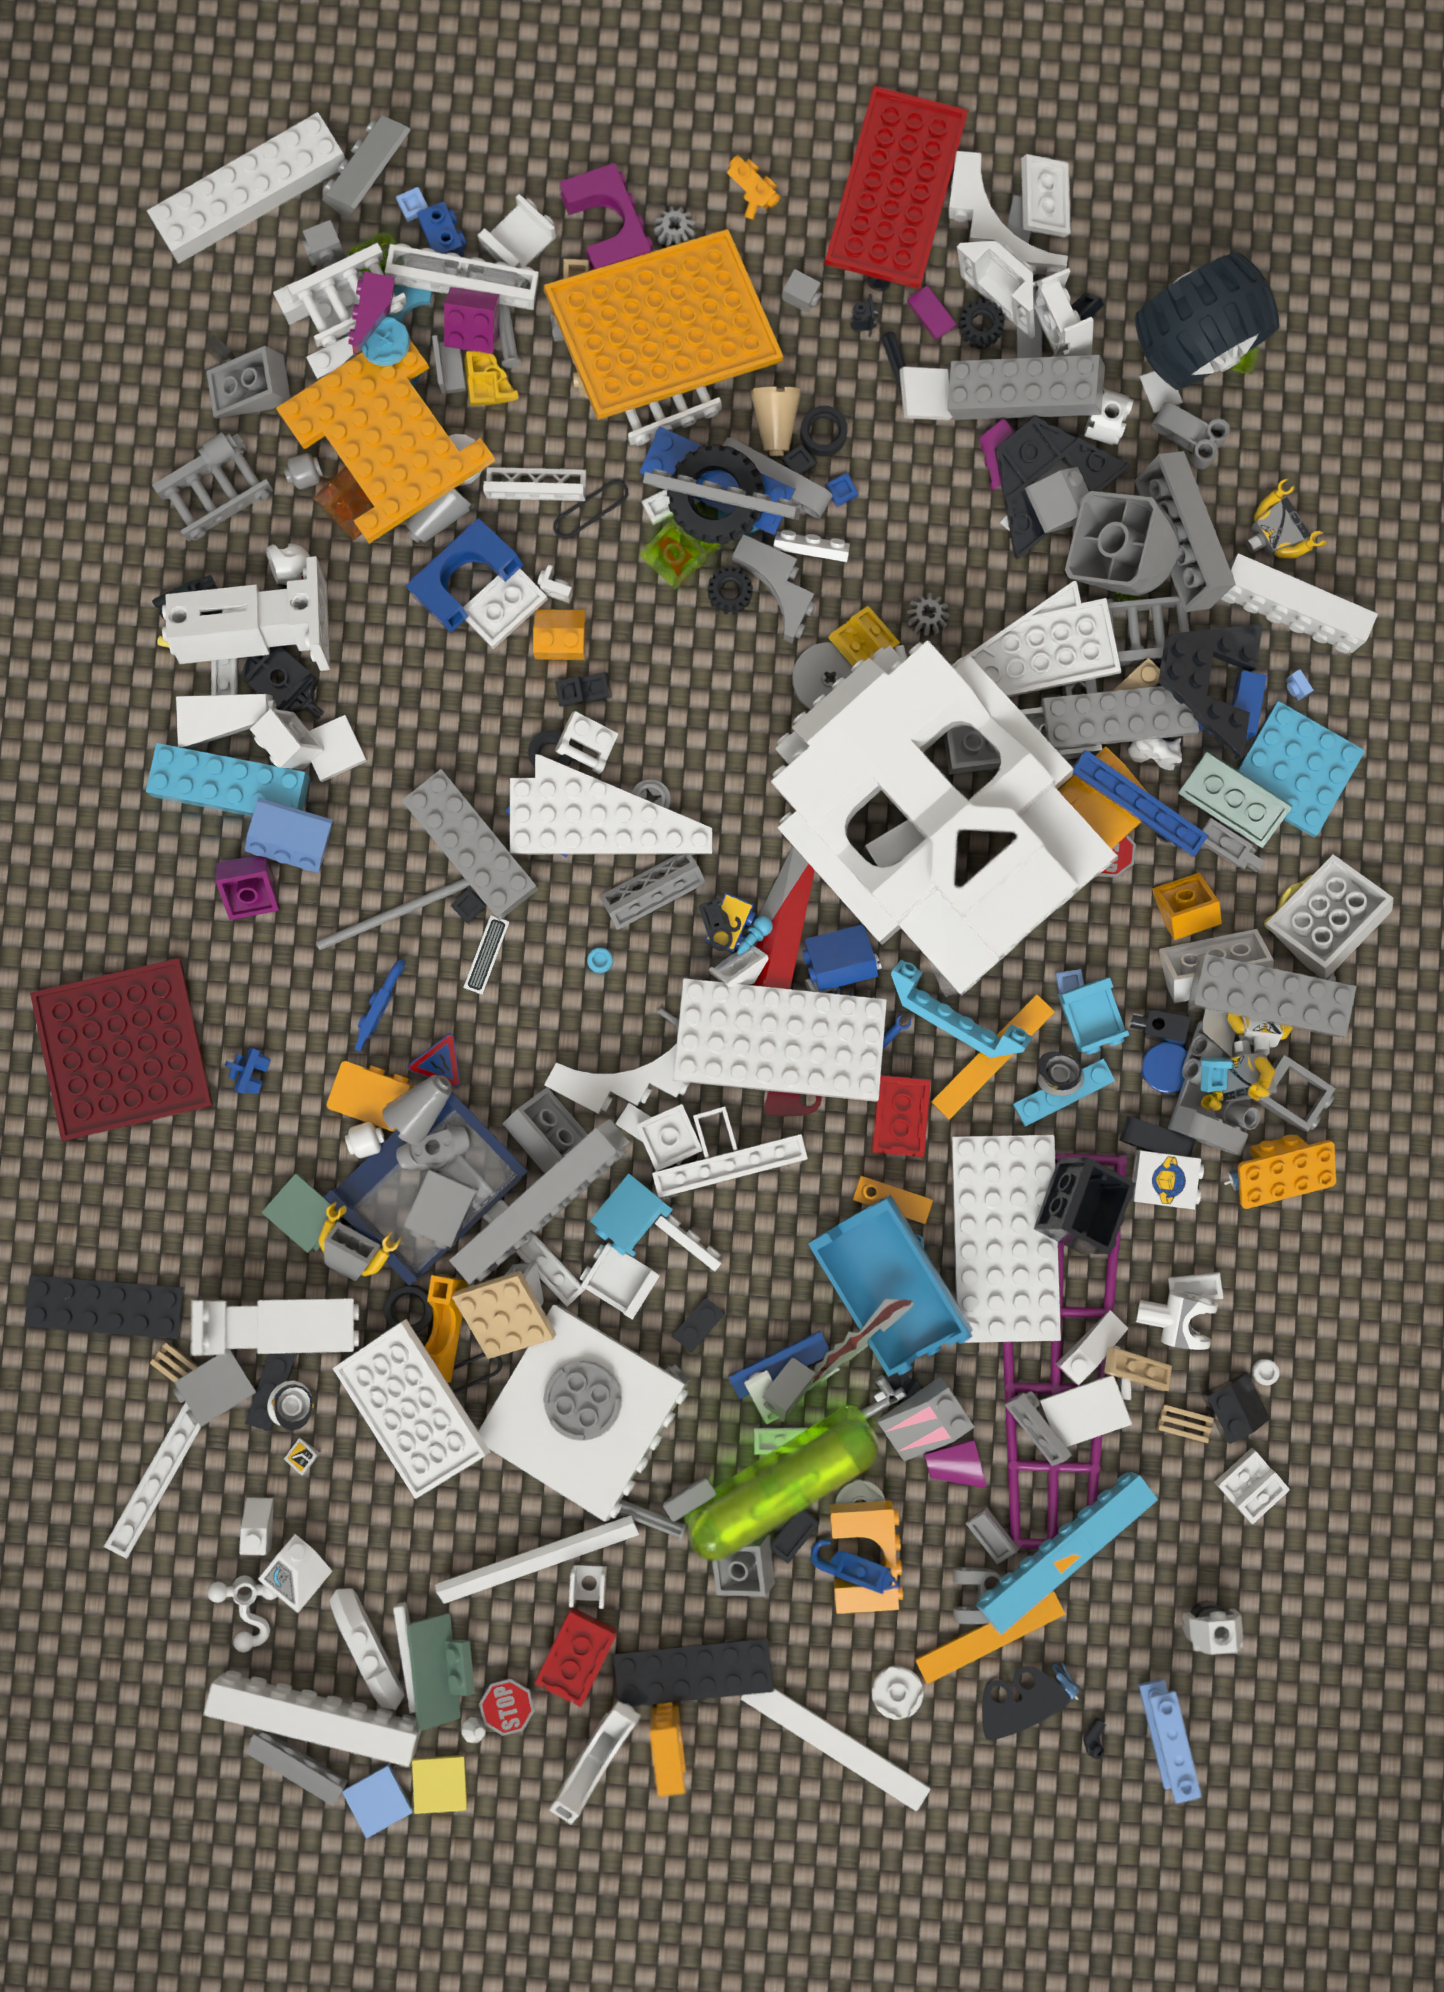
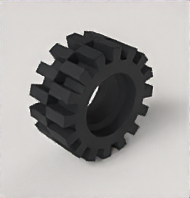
M979 298L976 303L973 300L969 303V306L966 305L961 313L958 328H960L959 334L960 336L963 335L965 343L970 341L969 346L971 347L977 344L978 349H981L982 345L988 348L991 343L994 345L1002 334L1005 324V316L1002 315L1003 310L1001 307L997 309L996 302L992 305L989 304L990 299L982 302V298ZM976 316H985L990 320L991 327L984 332L977 331L972 325V320Z
M728 566V569L722 567L719 572L715 571L713 577H710L708 585V598L712 607L715 606L718 612L724 611L726 615H728V612H732V615L737 614V611H744V607H748L753 592L751 578L747 577L748 574L745 571L741 572L739 567L732 569V566ZM724 583H736L740 588L739 595L734 599L724 598L720 592Z

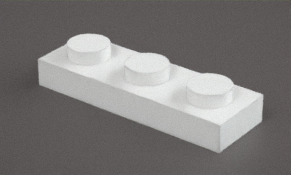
M783 530L781 532L777 531L773 548L786 552L847 562L850 544L845 543L841 539L825 540L813 534L802 536L796 535L795 532L790 530Z
M669 1214L666 1218L664 1215H661L655 1224L712 1270L716 1271L721 1265L722 1260L719 1259L721 1254L711 1246L705 1248L699 1243L701 1238L691 1230L685 1232L680 1228L681 1222L674 1216Z

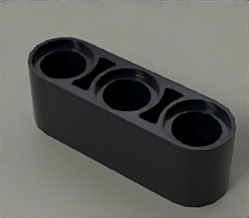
M1130 1116L1126 1118L1119 1139L1121 1142L1149 1152L1192 1157L1197 1142L1196 1139Z

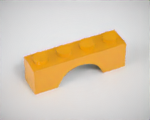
M431 1275L427 1301L433 1308L434 1321L430 1338L424 1348L445 1381L450 1383L463 1317L452 1296L455 1291L467 1288L468 1282L464 1279L449 1276Z

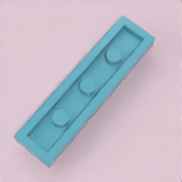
M1101 1059L1082 1069L1085 1076L1083 1085L1071 1095L1054 1096L1041 1089L1014 1103L1013 1106L1023 1126L1025 1127L1114 1082L1115 1080L1105 1060Z

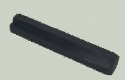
M888 332L882 335L881 340L902 396L900 369L906 367L895 333Z

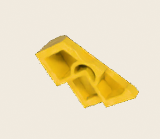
M466 351L464 363L469 406L493 405L518 400L517 390H513L507 381L506 373L498 367L497 359L493 354Z

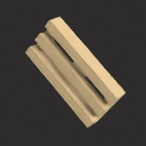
M168 1342L162 1346L163 1348L150 1362L151 1365L173 1382L180 1379V1377L160 1363V1359L182 1376L187 1375L189 1372L165 1354L167 1351L191 1370L199 1367Z
M1163 1404L1157 1429L1208 1443V1436L1211 1433V1424L1214 1418ZM1170 1411L1206 1421L1205 1426L1166 1416V1413ZM1164 1421L1203 1431V1434L1201 1436L1164 1426Z

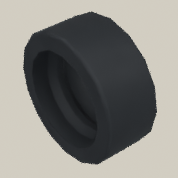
M818 406L811 409L804 416L801 423L800 438L804 447L811 454L818 457H828L836 454L843 448L847 438L848 425L846 419L839 410L831 406ZM828 418L836 423L838 436L833 443L820 445L811 439L809 428L815 420Z
M415 1285L399 1287L389 1295L385 1302L384 1314L386 1321L391 1328L401 1323L394 1312L395 1304L404 1295H415L421 1299L425 1308L422 1319L416 1324L410 1325L414 1332L418 1333L426 1328L434 1317L433 1308L427 1301L428 1292Z

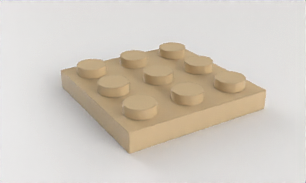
M521 1271L455 1291L452 1296L488 1359L553 1340L556 1335Z

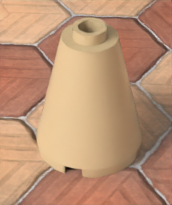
M761 387L751 390L763 449L765 452H769V456H784V452L789 451L801 395L799 388L785 387V389H779L777 387Z

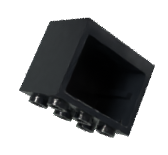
M1088 1157L1059 1159L1033 1229L1081 1254H1111L1116 1245V1237L1120 1226L1125 1220L1128 1203L1133 1197L1135 1182Z

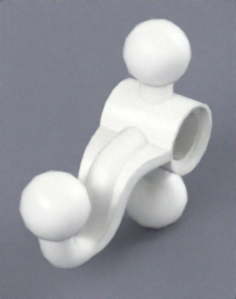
M249 1576L238 1577L234 1581L233 1586H226L222 1582L211 1584L207 1591L211 1601L219 1603L224 1601L226 1597H233L234 1601L239 1605L241 1618L248 1624L257 1626L260 1629L259 1634L256 1636H252V1634L245 1631L238 1633L233 1642L236 1650L243 1653L248 1652L252 1647L266 1642L270 1634L269 1623L261 1616L252 1614L250 1612V1604L255 1601L257 1595H262L268 1600L276 1599L278 1596L264 1584L256 1585L253 1578ZM244 1586L251 1588V1592L247 1595H240L237 1592Z

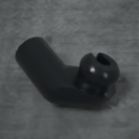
M1095 1717L1083 1735L1086 1752L1094 1759L1102 1758L1105 1752L1101 1746L1099 1735L1106 1727V1724L1098 1717Z

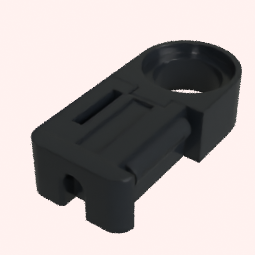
M714 899L709 903L700 904L699 910L711 946L717 951L729 949L733 942V936L729 924L726 923L722 907L718 905L721 903V900ZM724 932L728 935L729 941L725 946L715 944L714 936L717 933Z

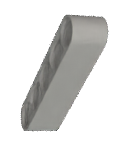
M726 438L722 446H730L742 452L753 461L760 473L795 488L796 490L791 501L796 503L795 507L815 518H821L833 497L827 489L733 438Z

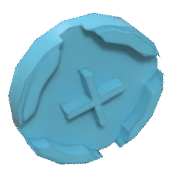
M385 317L361 349L365 358L372 364L391 366L400 362L406 356L410 348V337L404 324L396 321L395 318Z

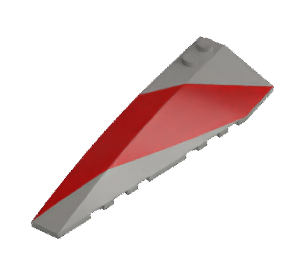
M792 846L758 916L768 917L773 923V928L767 936H763L762 941H756L753 946L767 954L769 959L754 984H750L752 986L781 989L791 988L815 871L794 846Z

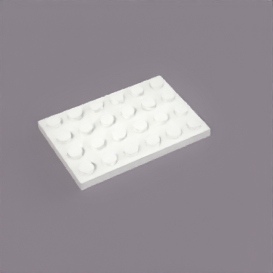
M407 1319L333 1368L415 1499L491 1452Z

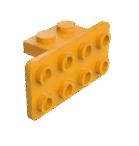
M344 1061L338 1070L327 1101V1108L364 1122H372L375 1126L395 1132L397 1130L395 1127L391 1130L383 1119L382 1111L389 1102L412 1089L415 1085L408 1083L409 1078L394 1074L393 1077L384 1075V1069L372 1065L368 1069Z
M1290 1134L1273 1141H1262L1260 1144L1250 1146V1155L1254 1159L1241 1162L1238 1165L1240 1205L1244 1209L1333 1187L1336 1184L1335 1145L1330 1140L1308 1145L1297 1134Z

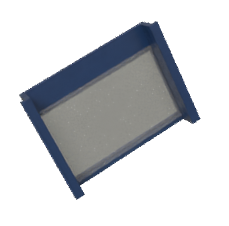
M452 1092L427 1136L450 1128L464 1127L470 1139V1147L466 1152L457 1155V1159L452 1160L444 1168L436 1170L479 1189L459 1234L458 1241L527 1174L528 1170ZM396 1130L381 1145L379 1153L369 1156L336 1189H332L325 1198L331 1204L337 1202L335 1205L337 1211L345 1205L346 1213L342 1216L359 1234L380 1245V1248H383V1240L389 1232L392 1231L389 1237L392 1243H396L401 1237L398 1247L393 1251H389L390 1256L386 1262L410 1286L451 1247L447 1246L446 1249L437 1247L432 1244L433 1239L426 1236L423 1239L417 1238L408 1233L410 1229L404 1227L430 1169L421 1170L417 1168L409 1170L401 1167L397 1160L396 1151L408 1142L399 1138L400 1132ZM431 1140L426 1145V1151L430 1155H434L440 1150V1144L436 1140Z

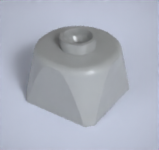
M1090 491L1082 498L1065 567L1066 574L1070 579L1127 595L1146 594L1160 586L1175 566L1179 552L1177 528L1170 516L1153 497Z

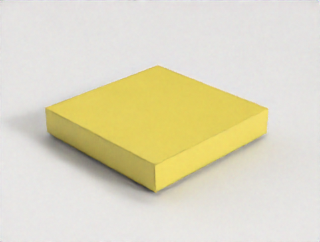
M465 1755L412 1759L415 1814L467 1810Z

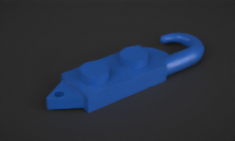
M399 959L393 965L382 988H380L379 992L375 991L369 1001L371 1008L367 1015L363 1014L357 1026L360 1030L355 1050L361 1052L367 1040L372 1038L394 994L392 993L393 987L406 965L404 959Z
M829 1539L818 1540L811 1548V1561L819 1570L880 1594H884V1591L901 1588V1585L892 1575L890 1568L852 1553L839 1551L834 1555L831 1562L821 1559L819 1557V1549L822 1545L831 1544Z

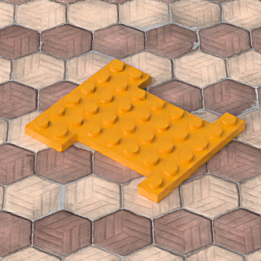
M411 340L410 348L400 362L391 366H378L372 364L361 352L276 408L303 449H306L325 436L368 497L374 508L355 519L354 522L369 544L495 462L494 456L481 438L459 451L412 386L410 380L429 369V366Z

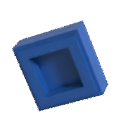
M848 473L825 484V488L833 496L832 500L836 507L847 503L859 495Z

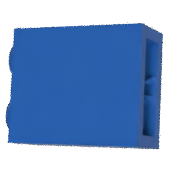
M863 924L805 939L806 950H802L803 958L806 965H811L808 968L811 983L816 982L819 992L878 977L876 959Z

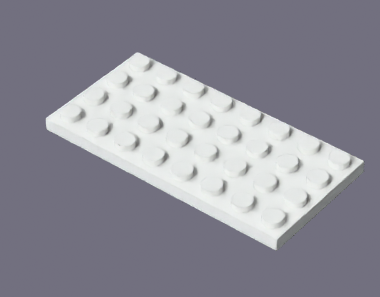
M684 978L673 1081L877 1102L879 1098L887 999L742 984L728 987L723 982Z
M1054 1135L951 1137L956 1302L973 1329L971 1332L972 1337L964 1343L1061 1341L1058 1242L1033 1229L1055 1171Z

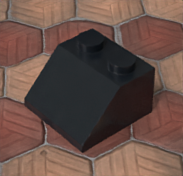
M1248 1372L1201 1393L1223 1441L1229 1444L1254 1433L1270 1420Z

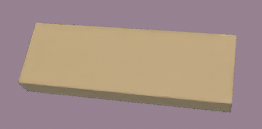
M1108 1347L1104 1373L1161 1391H1169L1172 1365L1115 1347Z

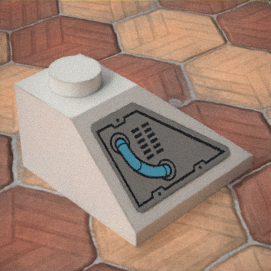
M295 1534L258 1580L298 1613L332 1573V1570L314 1549Z

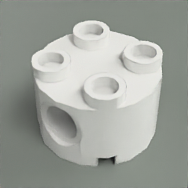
M1103 388L1101 415L1089 416L1084 436L1110 445H1117L1126 426V423L1122 421L1126 420L1127 414L1129 415L1134 400L1129 399V396Z

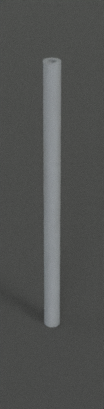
M463 878L316 941L319 950L325 949L470 887V884Z

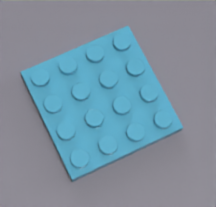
M1277 701L1238 770L1291 804L1292 809L1284 820L1312 837H1316L1365 750Z

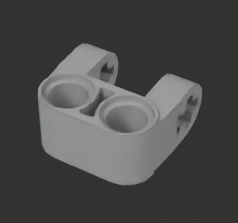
M958 1567L953 1569L954 1583L978 1584V1602L983 1593L990 1589L993 1590L1000 1584L1001 1576L994 1569L978 1567ZM991 1576L996 1577L997 1584L993 1588H986L984 1585L985 1580ZM977 1606L953 1608V1622L989 1623Z

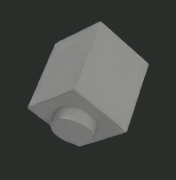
M794 269L783 289L782 300L808 313L811 307H816L821 299V283Z

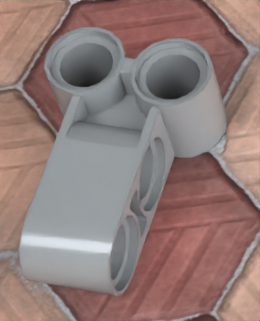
M1168 402L1162 405L1151 423V427L1157 433L1192 452L1190 456L1191 463L1198 469H1205L1211 465L1217 454V448L1221 447L1230 432L1228 423L1223 419H1214L1207 424ZM1212 430H1217V431H1219L1220 434H1221V437H1215V436H1213L1212 433H1211V431H1212ZM1198 451H1206L1209 457H1201Z

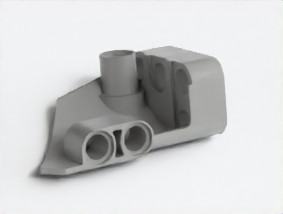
M1201 1020L1197 1025L1182 1068V1075L1185 1080L1167 1129L1196 1139L1203 1144L1241 1156L1249 1135L1246 1133V1130H1252L1258 1125L1260 1113L1258 1109L1250 1107L1251 1099L1241 1102H1223V1100H1219L1222 1106L1218 1111L1213 1109L1207 1111L1201 1106L1203 1097L1208 1094L1212 1095V1092L1201 1091V1060L1208 1057L1232 1058L1203 1032V1020Z

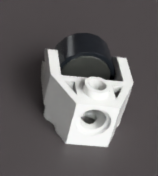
M1202 1601L1192 1607L1189 1613H1183L1182 1620L1185 1624L1183 1630L1185 1636L1193 1642L1194 1651H1202L1207 1654L1236 1653L1243 1647L1241 1613L1236 1609H1228L1226 1612L1225 1609L1213 1601Z

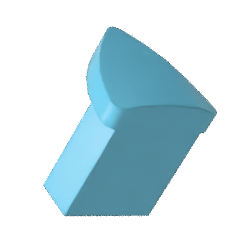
M1223 1057L1202 1059L1201 1091L1227 1090L1228 1069H1232L1233 1060Z

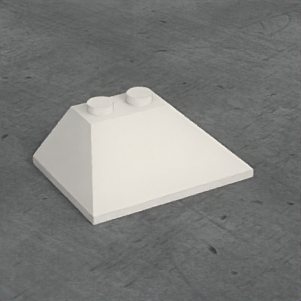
M997 241L960 243L957 246L961 277L983 297L990 299L991 304L996 302L997 309L1001 307L1003 310L1002 314L1030 339H1033L1035 337L1033 269L1025 261L1020 262L1014 257L1015 254L1010 247L1005 244L1002 246Z

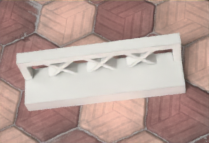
M487 467V479L484 481L483 491L487 499L585 501L586 470ZM493 475H504L508 482H492ZM526 475L529 476L533 482L531 483L515 481L520 476ZM546 476H553L557 480V483L539 482ZM570 477H580V484L564 482Z

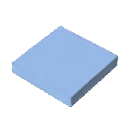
M390 1764L342 1791L366 1839L414 1811Z

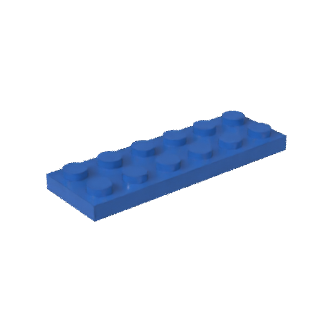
M659 426L639 473L645 475V472L652 473L653 469L674 474L676 470L675 465L678 461L682 462L686 458L685 454L698 450L697 447L702 445ZM720 470L704 474L696 483L702 485L703 480L721 485V490L727 491L728 486L739 488L737 481L732 475ZM761 473L766 489L764 494L771 497L770 501L778 502V498L791 501L796 490L795 488ZM693 496L695 499L727 514H731L737 507ZM761 512L762 516L759 522L756 521L753 526L776 535L783 517Z

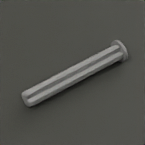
M499 304V332L504 355L502 366L504 368H515L520 366L522 361L517 356L510 309L508 305Z
M620 1500L619 1503L622 1505V1508L618 1513L619 1515L624 1517L632 1516L633 1520L679 1538L678 1541H681L687 1521L685 1523L672 1521L666 1516L625 1500Z

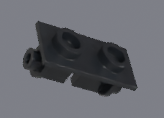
M869 294L868 301L858 302L854 305L850 323L852 330L856 332L868 331L869 337L872 335L873 328H876V318H878L877 303H873L872 294Z

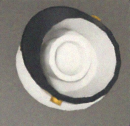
M286 1381L278 1385L272 1391L267 1404L268 1414L273 1422L290 1431L299 1430L305 1426L314 1407L309 1389L303 1383L297 1381Z

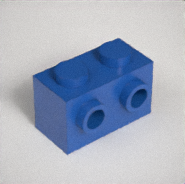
M445 202L417 212L430 249L436 253H455L460 257L465 256L463 246H466L464 236L461 231L456 232L454 224H457L456 217L452 209L447 210Z

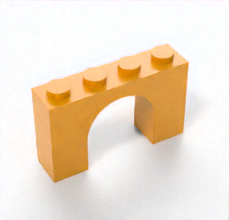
M892 1502L829 1504L832 1539L866 1537L874 1540L884 1551L880 1565L890 1568L892 1575L897 1580V1575H902L901 1560L896 1559V1550H900V1536L895 1534L894 1526L899 1525L898 1509H893ZM833 1579L837 1614L899 1610L898 1600H903L902 1584H900L901 1588L884 1591V1594H880L844 1579Z
M672 1702L660 1703L657 1706H652L650 1725L658 1797L684 1794L686 1763L678 1703L672 1704Z

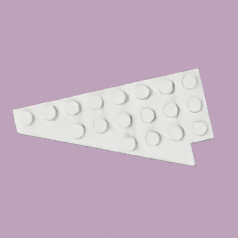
M1077 581L1071 582L963 657L965 660L970 655L1007 697L1121 673L1107 599L1081 603Z
M535 755V778H510L511 855L712 854L711 827L544 756Z

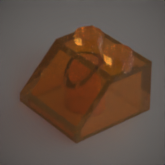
M346 466L313 497L323 511L353 541L362 534L354 520L374 508Z

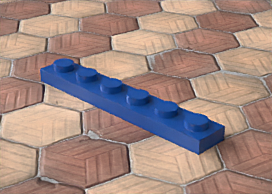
M1084 750L1072 767L1074 769L1073 774L1191 857L1196 856L1209 836L1089 751Z

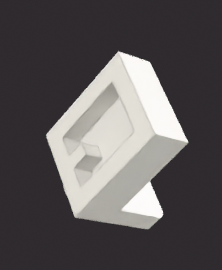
M548 564L546 571L542 570L538 579L540 590L546 596L570 604L573 595L572 587L560 579L552 581L554 568Z

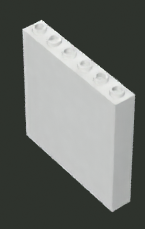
M553 1304L547 1314V1318L556 1332L554 1339L527 1348L478 1433L490 1450L601 1520L607 1521L611 1517L615 1519L622 1508V1505L619 1503L624 1494L626 1496L630 1494L636 1483L632 1481L637 1471L642 1473L649 1461L646 1458L650 1449L655 1450L660 1443L662 1437L659 1434L664 1426L666 1428L669 1427L675 1417L672 1411L677 1404L681 1405L688 1394V1391L685 1389L688 1384L561 1306ZM578 1361L594 1362L609 1370L616 1378L622 1395L621 1411L615 1424L605 1434L590 1440H573L556 1431L550 1424L543 1403L545 1388L553 1374L565 1365Z

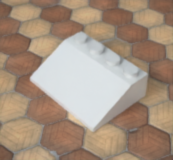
M1332 855L1266 923V927L1307 968L1326 980L1392 912L1393 897L1338 857Z

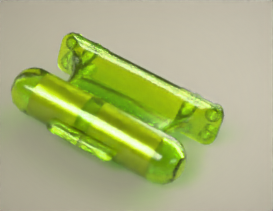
M845 1405L804 1432L714 1488L716 1492L715 1497L684 1515L685 1521L689 1526L688 1539L693 1550L700 1557L708 1561L718 1562L727 1559L868 1469L876 1461L879 1447L876 1435L861 1411L853 1405Z

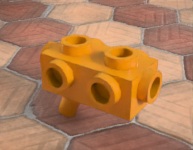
M739 155L735 156L728 165L730 169L727 173L746 191L743 198L749 204L744 217L754 220L758 206L763 207L765 210L768 207L772 208L778 203L781 196L774 190L777 185L767 175L763 179L757 173L759 167L749 158L745 162Z

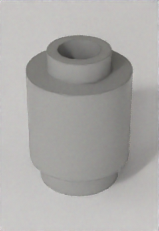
M221 432L202 444L203 447L198 451L207 465L212 467L213 465H220L237 454L234 449L238 446L230 434L225 436Z

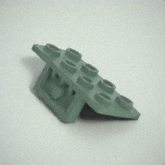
M442 1614L409 1623L407 1625L416 1723L417 1730L423 1731L459 1719L460 1706L458 1695L469 1696L475 1694L470 1641L453 1639L450 1614Z

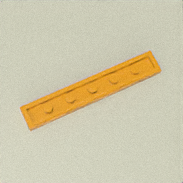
M1036 994L996 1036L1002 1038L1010 1024L1022 1028L1027 1034L1032 1036L1055 1011ZM979 1052L931 1103L950 1120L1013 1054L990 1058Z
M1053 1590L1003 1634L994 1630L990 1623H985L915 1658V1661L926 1683L929 1684L1066 1614Z

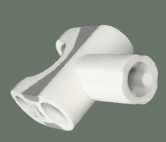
M1172 1290L1169 1292L1167 1305L1140 1300L1136 1322L1163 1327L1161 1342L1166 1345L1183 1349L1204 1350L1210 1348L1211 1339L1200 1335L1199 1332L1190 1326L1189 1322L1198 1314L1216 1313L1218 1304L1209 1298L1195 1293Z

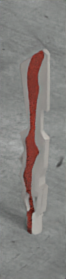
M886 1298L860 1332L849 1331L844 1342L835 1344L834 1349L826 1352L824 1360L816 1363L814 1381L808 1390L840 1370V1364L852 1359L868 1346V1339L880 1328L885 1332L914 1305V1302L912 1300Z

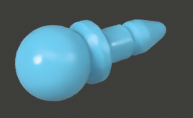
M760 916L755 919L753 927L748 929L749 935L738 948L737 953L739 955L748 951L750 946L756 941H762L763 936H767L772 931L773 923L768 917Z

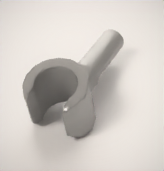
M661 1008L658 1013L669 1020L675 1026V1031L678 1033L679 1019Z

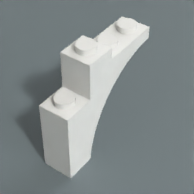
M618 1701L612 1710L606 1713L599 1721L585 1749L573 1764L549 1811L570 1824L580 1815L608 1764L641 1716L631 1706Z

